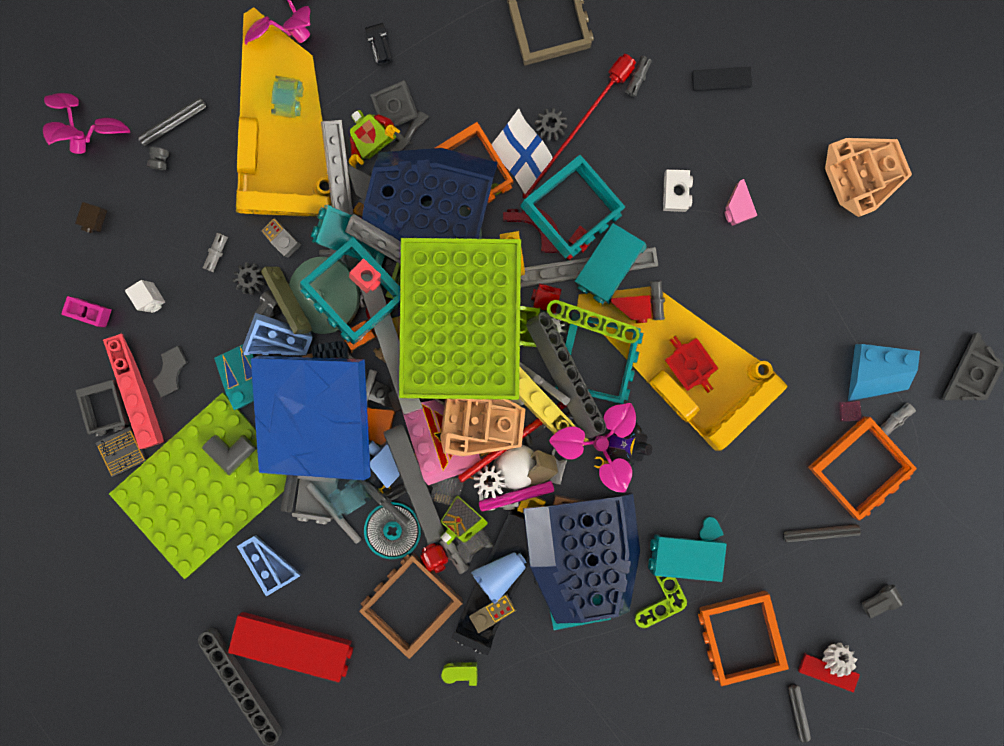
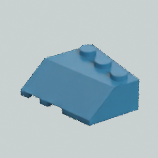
M855 344L848 401L908 390L918 371L920 351Z

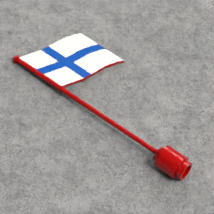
M623 54L608 71L610 74L609 78L611 79L610 83L553 157L543 140L525 121L520 109L510 119L492 143V146L504 166L517 180L524 192L522 195L524 199L530 195L614 82L618 84L619 82L624 83L635 69L636 61L632 57Z

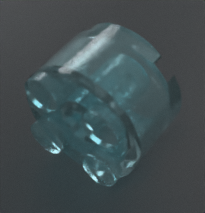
M275 76L276 81L273 84L271 102L274 104V109H271V114L290 118L300 116L301 105L299 97H303V82L296 78Z
M350 480L344 485V490L340 491L338 488L328 495L329 499L327 501L339 520L343 518V513L346 516L366 503L364 499H367V501L372 499L360 480Z

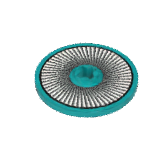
M391 502L410 519L403 526L386 508L379 505L371 511L364 525V536L367 545L375 554L385 559H400L407 554L409 555L416 548L421 538V527L415 512L403 503ZM389 526L392 528L397 527L396 535L388 533L390 530Z

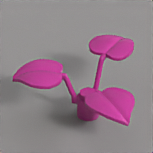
M287 0L294 14L284 23L283 27L269 20L268 16L263 17L249 28L245 36V44L247 45L248 42L262 36L270 25H274L284 31L288 36L292 35L299 43L304 42L310 36L306 26H310L311 9L309 6H304L296 11L292 1Z
M56 93L44 97V103L47 106L55 109L66 108L70 125H65L61 122H50L44 125L43 135L48 145L70 139V151L75 154H82L86 152V142H90L93 130L102 134L130 133V129L117 119L99 118L95 120V125H91L87 136H85L84 132L77 130L73 123L71 107L79 105L77 97L68 93Z
M631 403L612 406L605 412L603 419L606 428L611 431L604 436L598 435L593 440L585 442L584 431L572 426L559 430L550 438L549 442L566 459L578 458L583 453V445L592 444L596 450L603 452L608 461L607 464H603L599 469V476L604 485L616 492L623 493L627 490L632 479L631 465L621 458L611 461L606 449L609 446L607 438L614 432L618 437L624 438L633 431L636 423V413Z

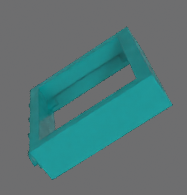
M581 155L524 199L520 205L565 259L569 255L574 257L582 250L580 248L582 244L588 245L596 238L594 234L604 232L609 227L607 223L611 220L616 222L622 216L620 212L625 208L623 203ZM577 171L610 209L611 213L573 245L569 246L534 204L573 172Z
M354 237L300 282V291L306 299L310 298L315 303L313 304L315 309L320 314L324 313L328 317V323L333 328L337 327L342 332L340 334L341 337L353 345L400 305V286ZM348 251H351L359 261L364 258L381 274V284L394 297L393 300L355 333L310 285Z
M573 313L571 320L577 321L580 318V314ZM589 317L587 322L599 324V319ZM610 322L607 324V327L617 329L616 323ZM571 323L565 344L570 355L578 327ZM637 328L640 333L639 339L630 345L619 395L588 389L592 397L623 404L624 400L628 401L630 389H627L629 381H633L635 372L631 369L633 362L637 363L639 356L636 348L637 344L642 343L644 334L641 333V328ZM628 329V330H626V331H628V332H633L632 339H634L635 336H636L635 330H634V329Z

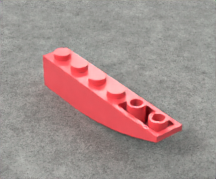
M123 334L104 339L109 360L139 449H146L164 443L147 389Z

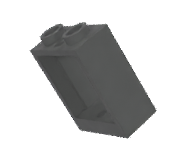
M116 380L75 390L88 435L102 436L107 434L106 430L113 429L116 432L126 429L125 425L131 424ZM112 390L121 421L98 427L89 396Z

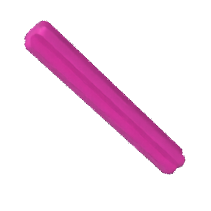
M552 481L502 494L496 496V498L491 497L479 501V507L484 512L554 492V486Z

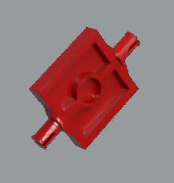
M676 336L671 338L669 341L676 350L665 359V362L685 390L688 391L694 386L701 384L707 393L711 392L714 388L707 379L719 368L697 338L683 345Z

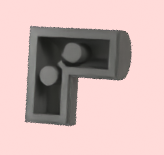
M215 435L203 445L202 449L230 476L257 447L245 435H242L231 447L218 435Z

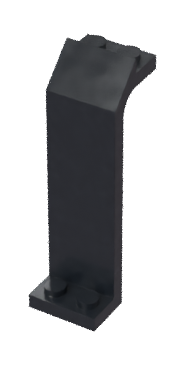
M516 508L509 510L507 519L485 565L515 552L516 555L520 553L527 562L524 564L527 568L529 555L524 514L517 511ZM525 570L504 595L508 594L509 598L512 599ZM476 583L462 612L452 639L459 645H467L473 648L479 654L484 653L488 655L501 620L480 633L476 630L469 616L492 603L489 596L478 583Z

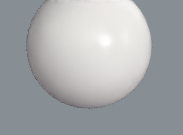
M522 445L520 448L508 449L494 459V473L499 469L501 470L498 477L505 476V479L500 482L505 483L506 488L520 490L531 484V479L527 475L537 465V462L531 458L534 451L529 447Z

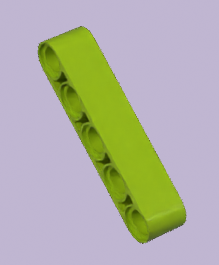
M553 300L547 306V312L553 318L627 343H634L639 339L640 333L635 326L559 300ZM555 303L560 304L562 308L561 312L557 315H554L550 310L551 306ZM575 309L580 312V318L577 321H572L569 318L571 310ZM590 316H596L599 319V324L596 327L588 325L587 320ZM610 322H614L617 325V331L613 334L608 333L606 330V326ZM628 329H634L636 332V336L632 340H628L625 337V332Z

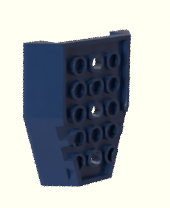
M444 148L379 152L373 167L362 219L401 241V238L479 239L498 162ZM385 187H392L394 193L392 196L386 197L382 193ZM425 196L432 199V204L428 207L421 204V199ZM462 206L469 207L471 210L470 215L462 216L459 213Z
M633 494L551 506L523 508L530 568L557 624L603 620L619 617L630 612L640 556ZM586 515L591 518L589 526H584L582 521ZM593 554L596 558V562L594 565L590 566L587 562V559L590 555ZM596 594H599L601 597L598 605H594L592 602V598Z

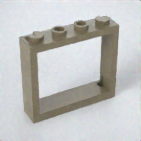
M507 0L524 66L591 47V41H594L592 30H588L587 27L589 19L587 11H583L582 8L584 0H573L583 39L530 53L517 1Z

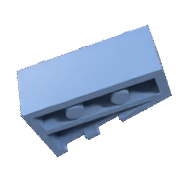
M255 313L242 347L243 355H306L313 337L311 331L308 334H294L288 323Z
M257 535L237 546L266 596L301 576L300 572Z

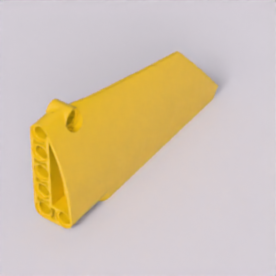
M253 7L244 13L236 212L260 215L318 216L321 207L324 208V205H331L330 189L323 191L319 187L320 183L327 182L329 184L313 55L274 25H270L262 36L248 42L246 45L245 36L249 28L257 20L265 17Z
M651 286L616 290L611 298L650 295L651 298ZM664 292L665 302H663L665 319L652 320L651 318L647 319L648 323L637 324L636 320L628 318L611 302L610 304L605 302L600 304L593 299L594 295L591 293L578 295L577 307L641 328V333H644L642 343L637 344L636 348L639 356L637 363L633 362L632 366L685 422H689L715 451H720L727 447L788 387L773 371L772 365L768 361L758 360ZM606 326L608 333L613 334L617 331L615 328ZM626 331V339L632 340L633 332ZM604 335L627 360L631 343ZM676 336L682 345L697 338L719 368L707 379L714 388L711 392L707 393L701 384L694 386L688 391L685 390L665 362V359L676 350L669 341L671 338ZM759 366H762L764 368L763 375L759 374L758 372Z

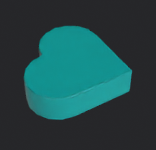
M709 516L703 520V527L699 531V536L702 540L712 541L724 535L715 518Z

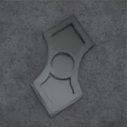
M180 346L161 354L163 361L162 370L158 377L152 380L161 397H165L180 389L178 376L181 369L188 364Z

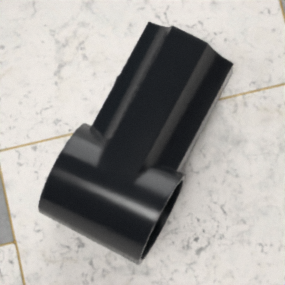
M384 23L365 27L376 64H385L391 61L392 57Z

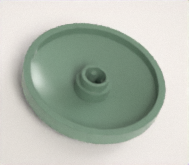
M315 257L305 261L295 270L289 282L294 296L312 327L311 332L318 334L335 333L340 330L337 327L333 328L328 323V317L324 313L320 314L313 306L315 303L310 298L306 299L300 291V282L329 257ZM338 260L310 285L340 318L349 325L359 309L360 287L349 278L351 269L344 262Z

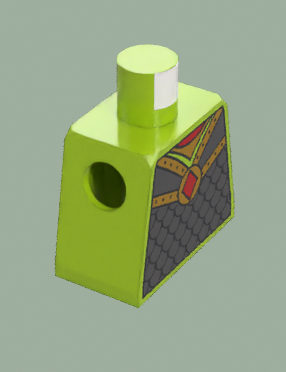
M457 496L441 520V523L448 529L440 538L448 545L456 537L465 543L484 528L488 522Z

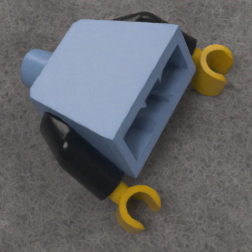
M372 440L369 442V452L372 455L370 457L371 476L369 479L383 494L382 489L385 487L390 489V485L400 474L387 442H384L379 447Z

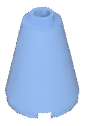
M514 552L475 569L471 574L482 590L489 596L492 603L495 604L525 570L524 564L527 562L520 553L516 555Z

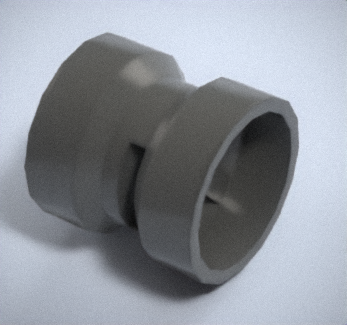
M149 147L150 159L147 161V167L166 170L167 164L165 161L169 151Z

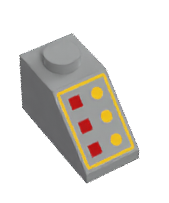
M273 218L261 230L270 243L287 258L302 245L276 218Z

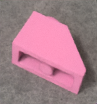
M744 179L736 184L725 208L726 220L728 223L731 222L732 226L757 216Z

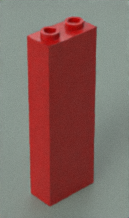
M241 612L237 616L228 653L340 682L342 677L347 675L349 666L346 665L347 658L351 659L353 647H350L351 640Z

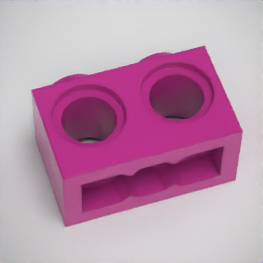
M67 296L61 315L97 327H106L112 309L76 297Z

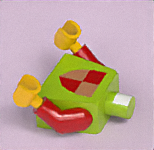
M361 110L351 115L356 125L350 129L351 157L349 158V164L356 168L357 163L363 165L364 161L361 157L371 159L396 138L394 133H400V130L395 127L390 118L380 114L364 116Z

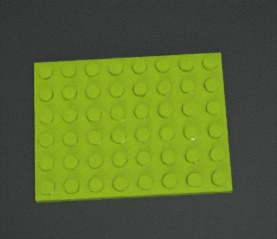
M401 238L399 398L519 400L521 239Z
M221 393L109 493L184 579L189 577L279 497L285 488L287 475L259 473L257 449L230 476L202 449L203 445L215 435H218L229 447L242 435H245L257 447L256 428L239 409H233L225 393Z

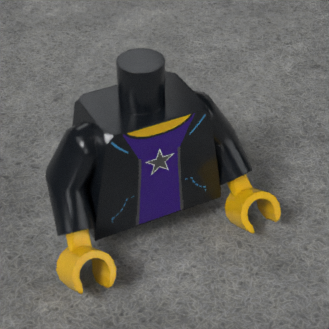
M636 422L633 431L628 436L621 438L615 432L610 436L607 453L611 461L621 458L633 466L635 461L641 462L644 455L649 456L651 454L652 445L646 443L648 437L642 433V428ZM602 457L594 458L601 459L602 465L608 463V461L604 460Z

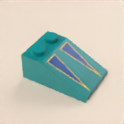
M243 344L214 358L226 395L234 410L254 403L251 358L256 357V355H243Z

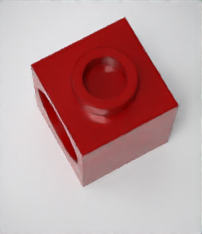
M539 283L538 290H533L531 300H534L533 307L547 311V306L551 301L559 300L561 289ZM558 303L551 306V312L556 313Z

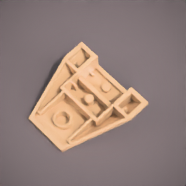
M845 138L830 144L828 147L825 170L838 202L858 217L875 211L912 175L898 139Z
M445 399L440 435L443 452L463 457L522 447L525 408L508 399Z

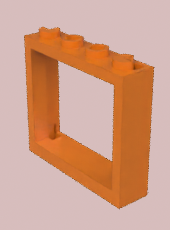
M476 122L435 148L454 150L477 135L491 159L498 162L497 169L505 180L491 189L488 203L496 199L495 195L500 191L504 194L511 190V185L514 184V181L480 125Z
M864 416L808 466L850 515L859 521L865 516H869L871 514L870 511L875 506L878 507L883 504L884 498L896 492L900 487L899 485L903 481L909 480L910 476L917 469L875 421L867 416ZM869 429L900 463L902 468L855 509L821 471Z
M767 591L699 607V623L704 625L705 632L702 633L705 644L709 645L710 650L707 651L710 663L713 662L715 668L712 670L715 681H718L721 686L789 669L770 594ZM761 603L776 662L724 675L709 616Z

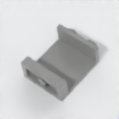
M297 476L300 481L296 510L292 513V517H297L298 521L305 522L313 519L319 524L331 522L333 517L306 486L312 482L335 508L339 479Z

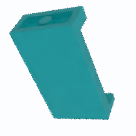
M324 205V208L321 207L317 217L320 220L318 225L314 226L311 237H313L312 242L334 251L339 250L353 238L352 235L345 232L352 215L335 209L331 205ZM355 238L381 266L385 255ZM348 251L345 254L357 259V257L351 251Z
M613 223L575 280L578 285L577 289L585 294L588 292L593 294V299L600 304L604 302L610 304L611 297L637 257L647 248L646 243Z
M654 534V539L651 540L650 544L652 558L649 559L648 569L655 576L722 582L727 543L721 540L705 541L664 537Z

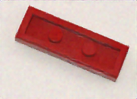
M804 653L798 669L800 673L854 693L860 677L859 673L852 671L847 676L838 677L836 673L830 674L831 669L825 668L827 663L822 661V659Z

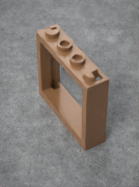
M415 553L411 556L407 554L401 560L402 566L398 570L394 568L387 575L389 579L384 584L380 582L374 589L376 593L371 598L367 596L361 602L363 607L359 611L409 659L463 604V599L434 571H428ZM414 562L452 601L409 645L370 607Z

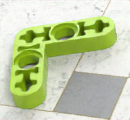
M656 576L665 597L635 613L634 619L639 627L647 628L685 609L687 600L676 578L663 577L660 580L659 577L662 576ZM669 579L675 583L674 587L670 590L664 588L665 581ZM672 593H676L677 597L682 599L680 606H677V604L673 605L675 599ZM658 605L665 606L666 611L663 615L656 614L655 609ZM648 610H652V613L655 616L654 619H652V616H649L646 618L647 622L643 623V621H638L641 619V614H644V616L650 615V612Z

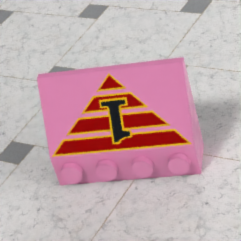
M435 400L421 402L423 409L406 415L403 414L423 479L427 485L459 475L481 460L479 454L462 457L443 452L440 435L444 405Z

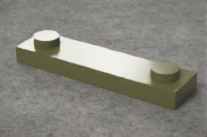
M264 267L261 273L293 333L308 334L312 327L280 267Z

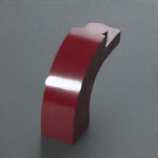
M537 208L560 235L553 219L546 212ZM507 209V212H503V222L528 223L538 230L541 237V253H560L523 209L522 212H519L518 209Z

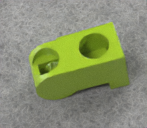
M477 662L448 663L444 666L441 677L448 684L455 681H469V686H477Z

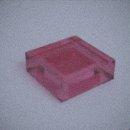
M860 401L839 402L840 421L862 420Z

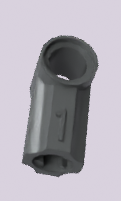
M271 290L261 295L259 300L261 304L249 321L252 323L255 313L272 318L274 315L282 312Z
M892 584L882 588L879 594L861 604L869 618L872 619L887 610L901 607L904 601L896 586Z

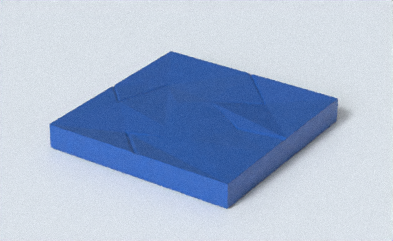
M257 356L251 358L259 473L366 480L369 478L371 471L365 359Z

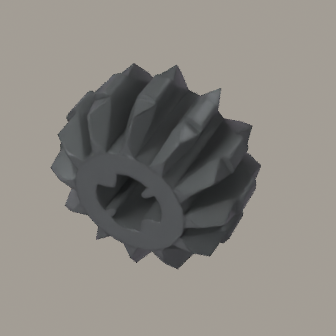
M545 108V115L539 113V119L535 120V124L538 125L536 132L542 131L540 134L541 138L548 135L547 141L551 140V136L558 140V134L561 136L565 134L562 129H567V124L563 123L567 118L560 117L562 115L561 110L555 114V108L551 109V113ZM548 121L555 122L554 128L547 127Z
M245 262V268L239 265L238 269L240 272H233L234 275L238 276V278L233 279L234 283H238L235 288L238 290L242 289L243 294L249 292L250 295H254V289L260 292L259 285L265 286V283L261 281V279H265L261 274L263 268L257 269L256 263L250 266L248 262ZM247 275L253 278L252 282L246 279Z

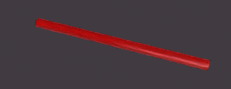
M562 402L556 404V406L560 410H563L565 407H567V405H564ZM537 418L523 428V438L543 423ZM507 450L489 453L460 474L458 479L463 483Z

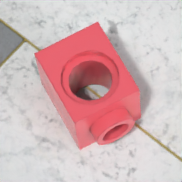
M364 258L349 273V278L366 294L370 290H376L381 284V274ZM363 274H369L372 277V279L370 281H364L361 278V276Z

